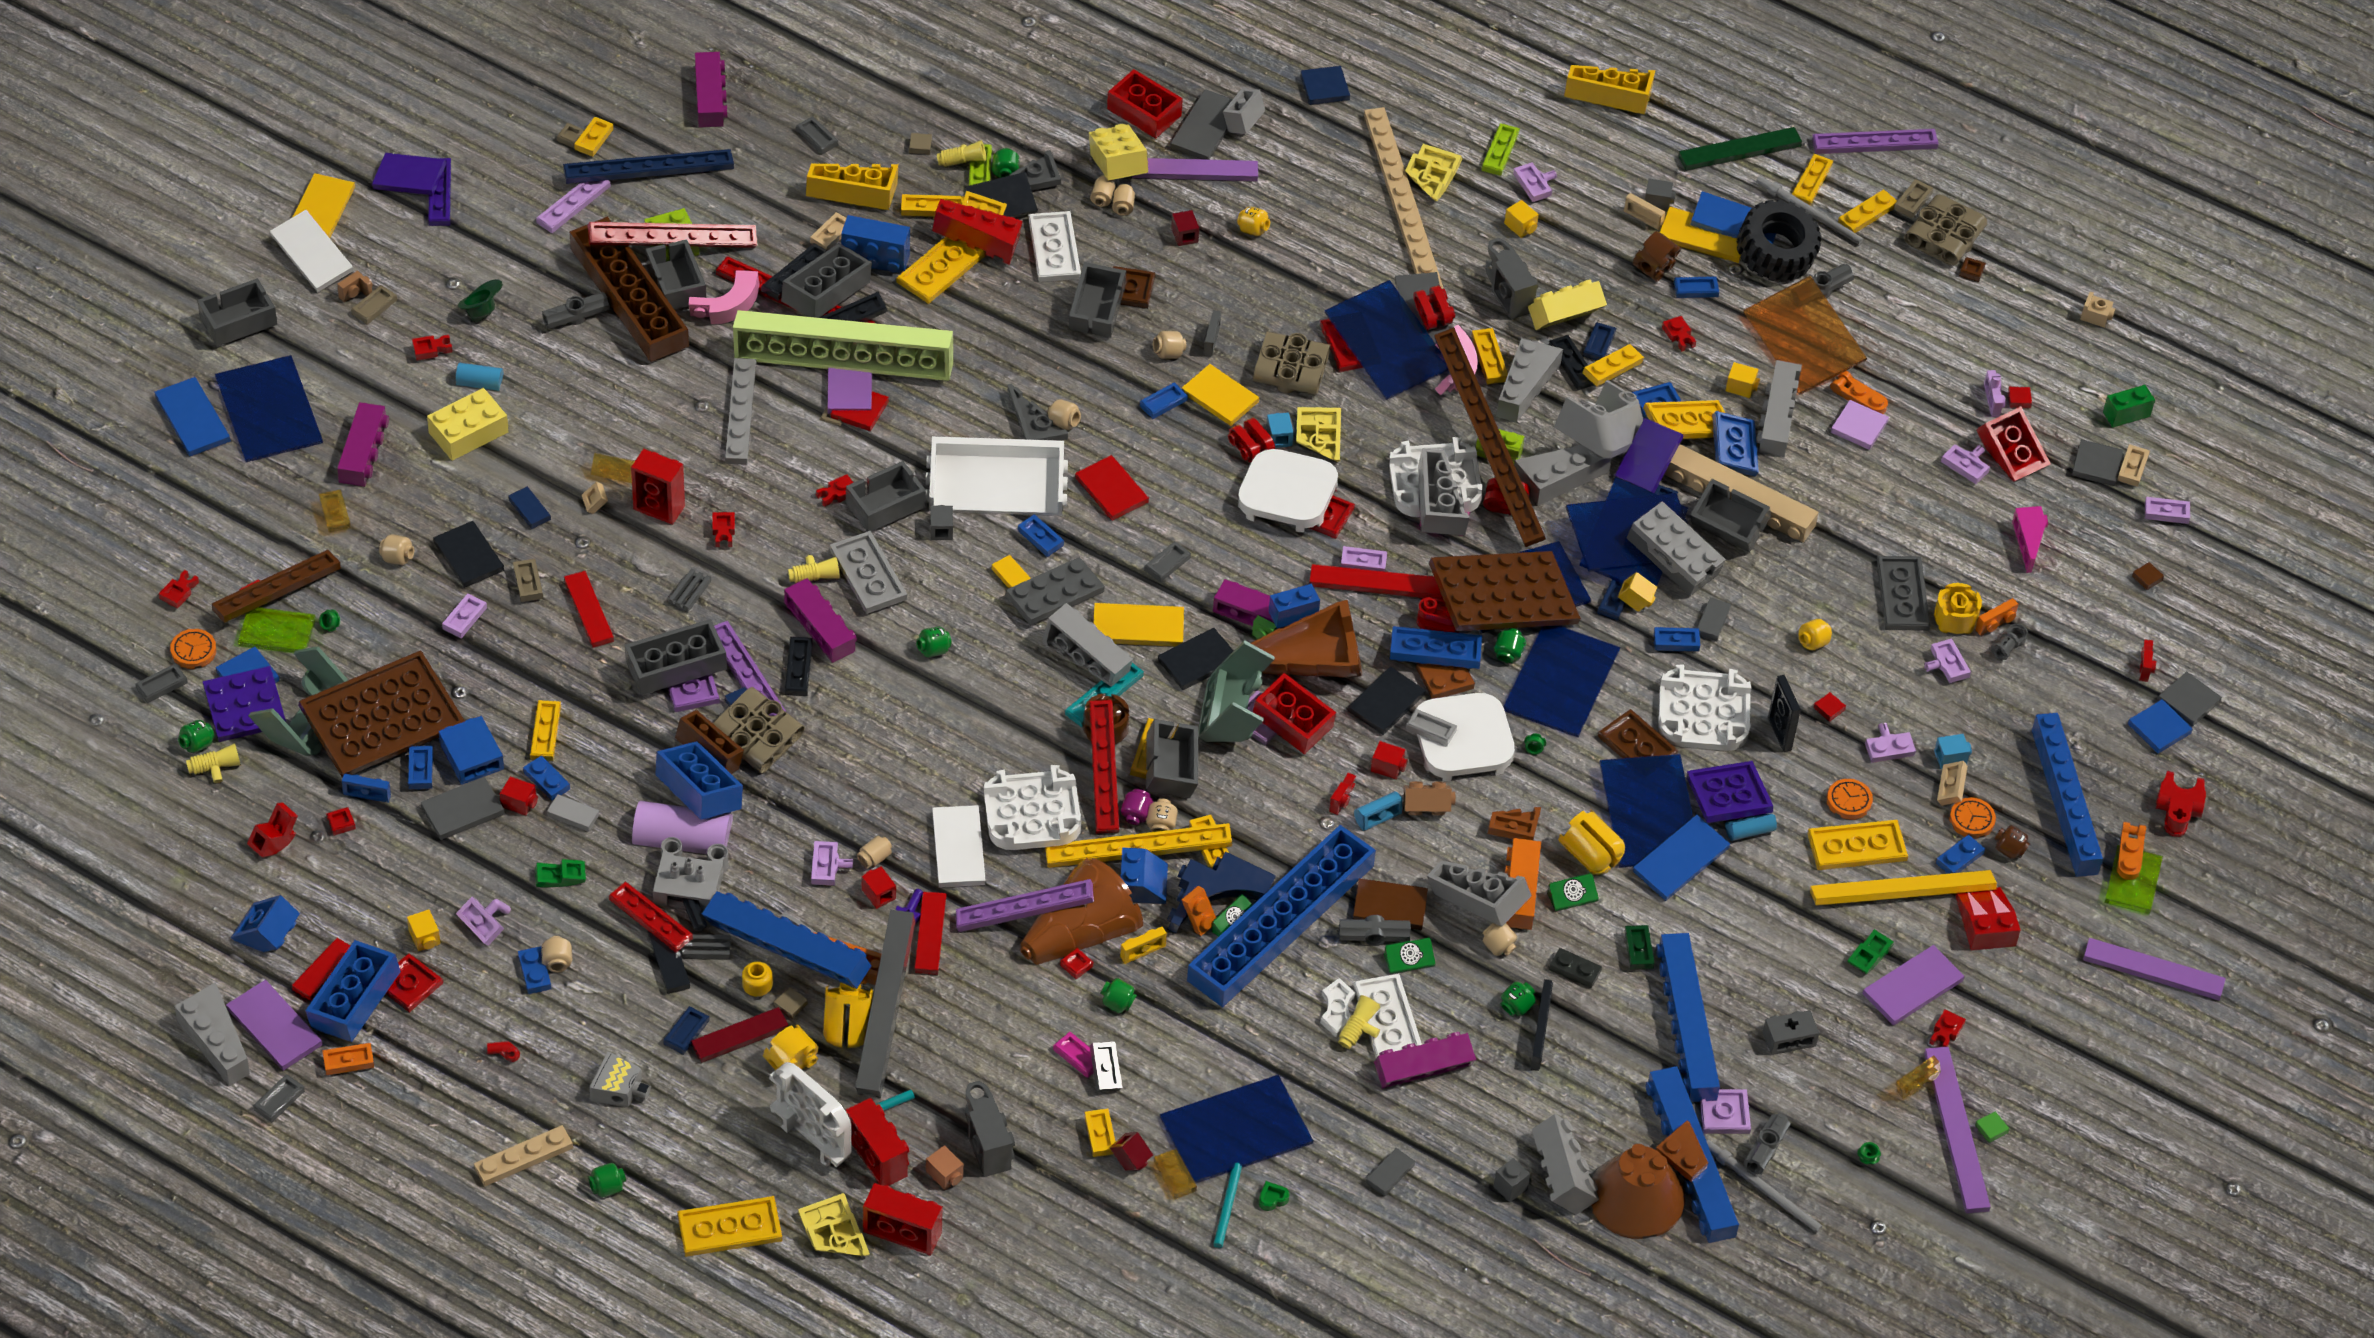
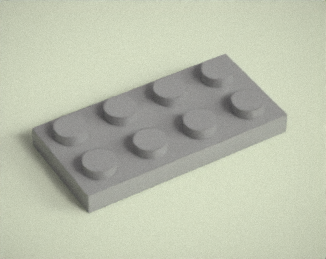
M871 531L830 544L831 554L837 558L839 568L866 614L907 600L905 589Z

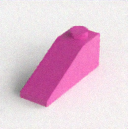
M2041 506L2015 508L2012 520L2027 573H2032L2044 530L2048 527V518L2046 514H2043Z

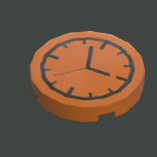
M187 629L173 638L170 644L172 659L180 667L187 669L207 666L216 655V641L205 630Z
M1855 779L1838 780L1830 786L1827 793L1829 809L1834 814L1841 815L1840 817L1844 819L1856 820L1864 817L1871 809L1873 803V796L1869 787Z
M1970 797L1963 798L1962 802H1957L1953 805L1949 820L1954 826L1953 829L1958 834L1964 837L1969 834L1973 839H1977L1980 836H1987L1994 829L1996 815L1994 809L1987 802Z

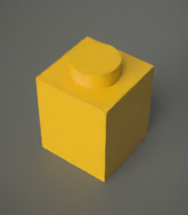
M1520 200L1506 209L1504 224L1520 238H1523L1537 229L1539 214L1523 200Z
M1734 362L1728 376L1725 391L1751 398L1753 390L1757 391L1760 384V378H1757L1759 369Z
M1636 572L1624 580L1618 598L1639 612L1653 604L1657 586Z
M429 909L407 916L408 930L418 952L440 945L439 929Z

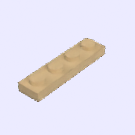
M563 1125L475 1162L474 1169L485 1187L573 1149V1142Z

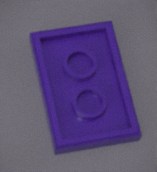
M385 153L373 180V189L434 195L446 166L445 159Z
M1644 418L1615 476L1654 494L1684 437L1683 434Z

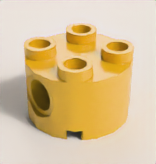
M1951 583L1946 585L1942 591L1940 590L1934 610V618L1941 632L1954 634H1970L1973 632L1982 605V599L1977 590L1975 593L1971 590V586L1963 583Z
M791 1025L779 1032L770 1041L772 1045L770 1050L766 1047L763 1053L765 1060L775 1070L786 1062L793 1063L802 1070L805 1067H812L818 1061L816 1056L818 1052L817 1044L799 1025H796L795 1028Z

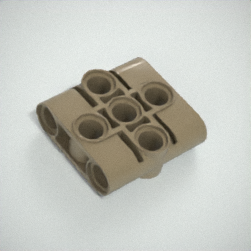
M1939 194L1934 196L1927 207L1920 210L1919 217L1905 233L1904 239L1911 247L1948 265L1954 266L1965 253L1971 251L1974 241L1987 226V219L1981 213Z
M1267 331L1255 367L1253 382L1277 386L1278 390L1283 393H1291L1295 390L1317 395L1328 361L1330 344L1307 340L1300 333L1288 336Z
M754 687L748 688L713 723L737 745L746 744L741 747L744 750L741 760L746 761L760 773L766 772L802 736L805 730V726L785 712L779 702L768 699ZM771 713L777 714L775 716H769V714ZM739 715L744 716L743 718H736ZM756 728L761 729L760 731H753Z

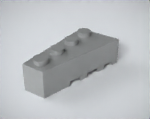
M1521 338L1499 397L1496 417L1518 422L1531 405L1534 397L1539 395L1544 384L1548 383L1554 371H1557L1561 366L1563 349Z
M1776 360L1772 383L1767 382L1765 395H1769V399L1764 398L1762 411H1766V415L1761 414L1759 427H1763V431L1758 430L1756 443H1760V453L1785 457L1801 364Z
M1578 445L1517 459L1514 466L1521 481L1526 483L1531 489L1529 497L1539 506L1608 473L1611 458L1601 457L1585 446Z
M1422 448L1418 463L1421 532L1465 535L1469 515L1464 510V502L1458 494V486L1452 478V470L1444 450Z
M1066 603L1048 618L1042 641L1046 646L1052 644L1057 647V653L1062 656L1068 654L1073 658L1076 665L1080 667L1087 666L1089 673L1111 687L1130 671L1133 658H1131L1129 653L1119 648L1109 636H1105L1099 631L1096 625L1086 620L1077 609L1072 608Z
M1442 860L1427 875L1434 895L1501 927L1532 896L1525 877L1522 876L1512 878L1508 877L1507 873L1498 872V874L1488 873L1486 869L1478 868L1473 870L1469 869L1467 865Z
M216 982L174 1006L178 1024L229 1086L250 1074L247 1056Z
M1554 1114L1532 1128L1537 1150L1544 1157L1541 1161L1542 1168L1549 1174V1177L1546 1178L1547 1186L1549 1188L1552 1187L1554 1193L1550 1194L1551 1201L1577 1215L1599 1200L1596 1192L1598 1188L1593 1179L1590 1178L1588 1173L1589 1166L1579 1152L1581 1147L1572 1135V1125L1567 1119Z

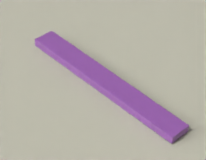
M1949 1047L1926 1048L1924 1054L1965 1213L1989 1212L1991 1206Z

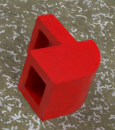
M283 802L276 803L269 821L254 826L247 844L261 857L277 854L288 846L295 837L296 833L292 829L298 815Z

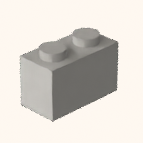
M1242 88L1225 108L1223 114L1228 132L1247 134L1265 112L1260 90Z

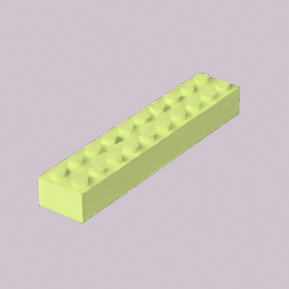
M737 310L733 325L734 358L756 359V362L823 369L836 368L946 381L950 380L952 372L953 331Z

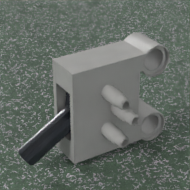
M668 837L661 843L662 857L653 889V903L657 906L686 910L693 929L701 932L707 927L702 912L716 891L719 892L723 873L729 867L728 849L722 844H713L707 850L708 860L688 858L682 855L681 841L675 837Z

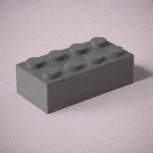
M838 243L783 281L781 301L807 317L819 318L870 283L872 262Z
M711 619L624 645L626 663L640 695L727 669L726 651Z

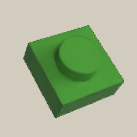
M1257 616L1253 621L1252 635L1257 639L1277 630L1273 622Z

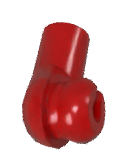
M509 1041L487 1043L488 1055L500 1054L509 1062H515L520 1057L518 1048Z

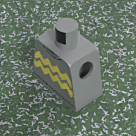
M607 1052L589 1087L590 1100L628 1107L634 1096L647 1099L651 1086L641 1083V1069L638 1066L611 1052Z

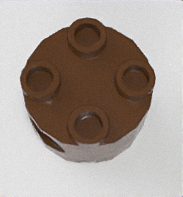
M1655 231L1644 242L1643 246L1645 247L1643 250L1637 252L1633 265L1655 282H1659L1664 275L1663 271L1665 269L1670 271L1676 264L1674 258L1677 257L1682 248L1659 231Z
M1104 693L1093 696L1089 701L1112 700L1115 744L1121 742L1129 732L1128 704L1124 699L1114 694L1105 696ZM1088 701L1084 710L1083 731L1091 741L1090 703Z

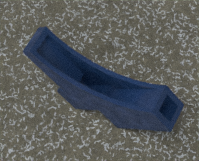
M1226 851L1223 858L1217 857L1212 869L1190 859L1187 866L1182 865L1177 876L1181 878L1178 887L1182 889L1176 899L1180 904L1177 909L1172 908L1167 918V921L1170 922L1167 930L1176 934L1180 925L1188 917L1182 899L1197 886L1205 889L1210 902L1222 898L1239 897L1241 895L1258 901L1269 891L1276 875Z

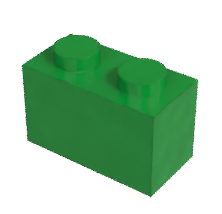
M2146 385L2107 395L2103 414L2112 428L2151 417L2155 399Z

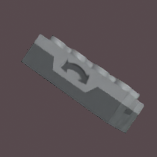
M1663 501L1635 521L1627 536V539L1689 596H1692L1718 576L1726 561L1722 555Z

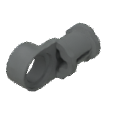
M2021 624L2011 625L2001 635L1999 642L1991 646V652L2000 660H2007L2013 648L2015 649L2025 644L2028 634L2026 627ZM2013 632H2019L2023 637L2017 638Z

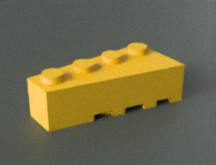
M1571 65L1564 97L1645 114L1656 70H1648V73H1638V69H1629V72L1617 71V68L1611 67L1606 70H1599L1598 67Z
M811 163L806 180V196L889 210L898 184L899 164H891V168L881 167L880 164H872V167H859V164L840 167L839 164Z

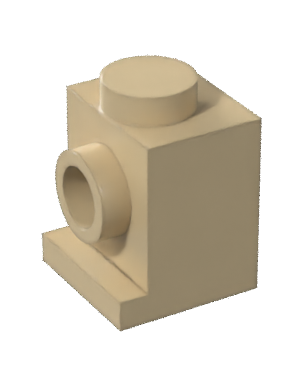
M2090 291L2080 320L2105 328L2107 321H2112L2116 309L2112 308V301L2094 296V292Z

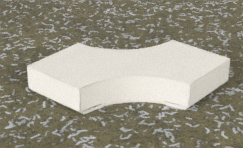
M1340 978L1322 990V996L1327 1002L1328 1009L1321 1017L1320 1023L1336 1038L1351 1016L1348 1005L1355 998V992Z

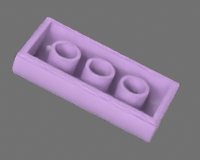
M639 801L633 823L632 844L661 848V843L664 839L675 837L681 841L682 851L707 854L708 848L713 844H722L727 847L733 815L732 813L721 814L710 819L700 820L688 807Z

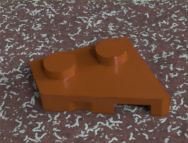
M1418 662L1416 664V669L1432 699L1469 691L1475 687V683L1467 668L1421 664Z
M1534 807L1533 811L1521 813V809L1492 812L1487 834L1509 839L1534 840L1541 807Z
M1688 1120L1656 1147V1150L1666 1157L1667 1162L1690 1182L1707 1169L1708 1161Z

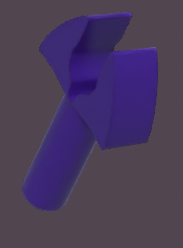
M915 889L906 907L896 906L898 911L913 912L915 924L920 921L921 914L915 912V909L923 895V891Z

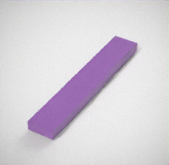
M1935 129L1812 135L1815 154L1938 149L1939 144Z
M1147 158L1149 173L1132 176V178L1258 181V161Z
M725 621L715 625L714 627L726 651L727 665L741 687L746 689L754 687L768 699L780 703L729 622ZM775 713L769 714V716H775V715H777V714H775Z
M1091 879L958 908L956 909V928L959 932L1092 903L1094 902L1093 883Z
M2092 938L2088 940L2083 958L2084 961L2219 1001L2226 978Z

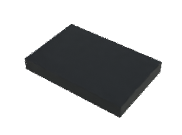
M1026 172L965 186L964 189L965 193L969 191L1007 204L1004 216L1017 218L1034 214L1038 211Z
M474 521L433 537V543L464 588L504 571L503 563Z
M1212 628L1158 655V661L1179 687L1185 690L1209 678L1215 669L1234 650L1218 631Z
M1390 666L1348 706V712L1384 735L1425 695L1426 690Z
M1785 674L1776 678L1768 720L1782 750L1788 752L1792 751L1801 709Z

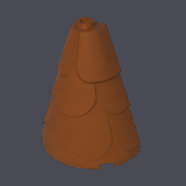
M1348 600L1336 602L1251 643L1275 657L1274 661L1262 674L1280 676L1283 673L1288 676L1291 674L1332 677L1362 676L1360 656Z
M1095 858L1092 860L1084 859L1078 866L1074 867L1063 885L1091 879L1094 902L1039 914L1021 942L1020 951L1026 959H1030L1035 965L1065 957L1076 948L1082 950L1135 932L1143 926V917L1138 903L1133 904L1132 898L1129 896L1132 894L1129 887L1112 868Z

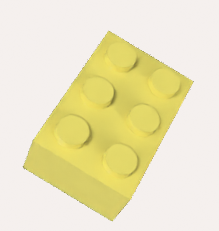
M1118 124L1112 128H1098L1095 131L1088 132L1090 155L1108 181L1149 173L1147 150L1129 124Z
M1590 279L1574 287L1570 285L1554 293L1550 291L1541 294L1540 297L1533 299L1534 303L1529 305L1528 309L1535 330H1539L1594 313L1607 306L1600 282L1592 283Z
M484 388L427 416L429 434L452 461L508 433L507 414Z

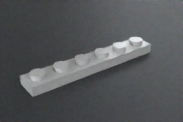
M734 358L725 464H748L756 359Z

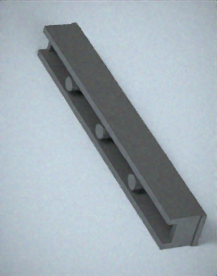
M890 909L855 1087L858 1095L870 1094L876 1095L878 1098L882 1097L915 927L913 912Z

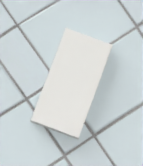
M307 210L270 231L274 240L317 293L354 271L350 262Z
M1070 211L1028 214L1038 282L1079 279L1081 270Z
M979 805L932 808L939 888L985 885Z
M1399 974L1354 981L1353 987L1357 1000H1359L1360 995H1364L1380 1005V1009L1367 1022L1380 1029L1377 1038L1369 1035L1375 1058L1379 1056L1380 1052L1387 1049H1393V1052L1402 1050V1047L1407 1044L1415 1043L1416 1046L1422 1045Z

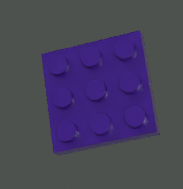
M271 666L203 681L218 742L261 733V729L248 716L251 712L273 708L286 722Z
M1753 761L1687 771L1686 778L1707 823L1773 813V804Z

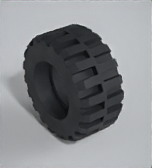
M1768 200L1765 203L1761 202L1755 205L1745 217L1737 236V251L1741 255L1740 258L1743 263L1748 264L1747 268L1750 271L1757 272V276L1761 278L1763 276L1767 277L1769 281H1775L1776 279L1779 282H1787L1788 279L1793 281L1805 275L1811 268L1819 252L1822 236L1817 222L1814 223V217L1811 214H1807L1806 209L1803 207L1795 206L1796 203H1786L1784 200H1777L1776 202ZM1764 234H1780L1786 237L1793 244L1794 248L1784 249L1770 243Z

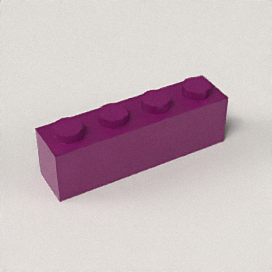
M695 52L698 128L724 127L723 118H728L727 105H723V103H727L726 90H722V88H726L725 75H721V73H725V61L720 60V52Z
M359 402L337 468L339 483L365 487L367 479L372 477V464L378 458L377 448L378 445H382L384 438L383 430L384 428L387 429L389 424V416L386 415L385 406Z
M806 578L784 589V603L832 663L855 652V642L857 641L855 633L846 627L841 615H837L833 611L831 603L821 596L820 590L815 584L813 585Z
M1224 579L1214 597L1213 612L1252 627L1253 621L1257 616L1273 622L1268 612L1269 595L1240 585L1237 582Z
M1460 1032L1448 1034L1445 1039L1431 1038L1418 1046L1415 1043L1407 1044L1402 1047V1050L1393 1052V1049L1384 1050L1379 1053L1374 1064L1382 1089L1472 1066L1476 1061V1057L1468 1033L1460 1034Z

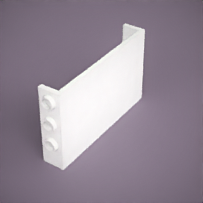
M932 436L931 455H927L926 466L927 469H931L930 472H926V485L930 486V489H926V503H929V512L930 506L945 505L953 506V512L1062 516V507H1067V494H1063V490H1067L1068 477H1063V473H1068V460H1064V441Z

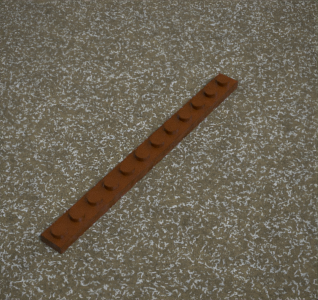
M1453 327L1435 334L1436 343L1525 548L1546 540L1455 328Z

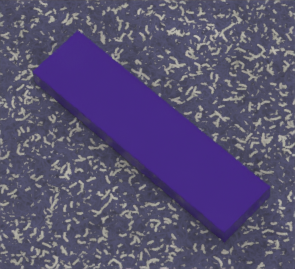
M440 158L445 159L446 166L434 195H429V226H450L451 158Z

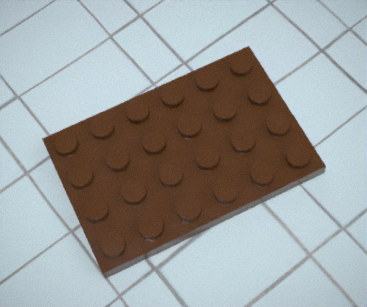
M1552 551L1431 557L1429 561V566L1456 631L1578 624L1581 619Z
M421 650L302 699L298 704L342 778L344 774H354L409 750V747L420 746L439 738L440 730L465 722Z

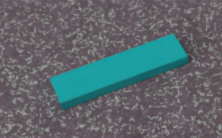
M1132 663L1130 671L1112 687L1101 680L1065 710V715L1082 728L1085 705L1093 696L1104 693L1105 696H1111V694L1120 696L1144 676V671Z

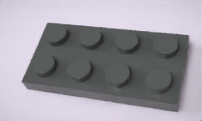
M1078 557L1007 589L1005 596L1029 625H1032L1050 617L1066 603L1072 607L1103 593L1105 586L1085 562Z

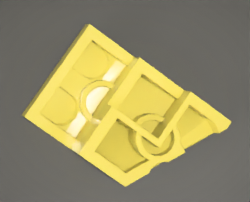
M1423 144L1419 154L1413 153L1405 172L1433 200L1438 201L1461 164L1462 156Z
M1297 407L1296 443L1336 462H1340L1341 408Z
M844 1193L798 1209L803 1226L815 1251L859 1256L870 1255Z

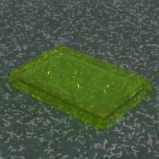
M257 607L246 613L238 644L240 647H256L257 649L289 653L306 649L309 646L316 616L315 614Z
M2117 845L2104 903L2150 914L2163 856L2143 851L2142 867L2139 876L2133 880H2126L2117 873L2119 845Z

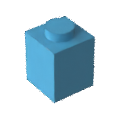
M1289 412L1268 414L1266 431L1272 437L1275 448L1291 447L1293 443V428Z
M1964 734L1938 737L1934 753L1940 768L1943 769V765L1964 761L1967 764L1968 758L1972 754L1970 743L1966 742Z

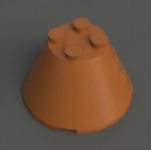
M1635 1144L1632 1148L1602 1164L1592 1177L1597 1185L1598 1190L1596 1192L1599 1200L1591 1205L1593 1208L1592 1212L1604 1227L1615 1234L1631 1239H1643L1645 1236L1652 1235L1657 1237L1672 1229L1682 1216L1685 1205L1683 1185L1668 1164L1666 1157L1653 1148L1642 1144Z

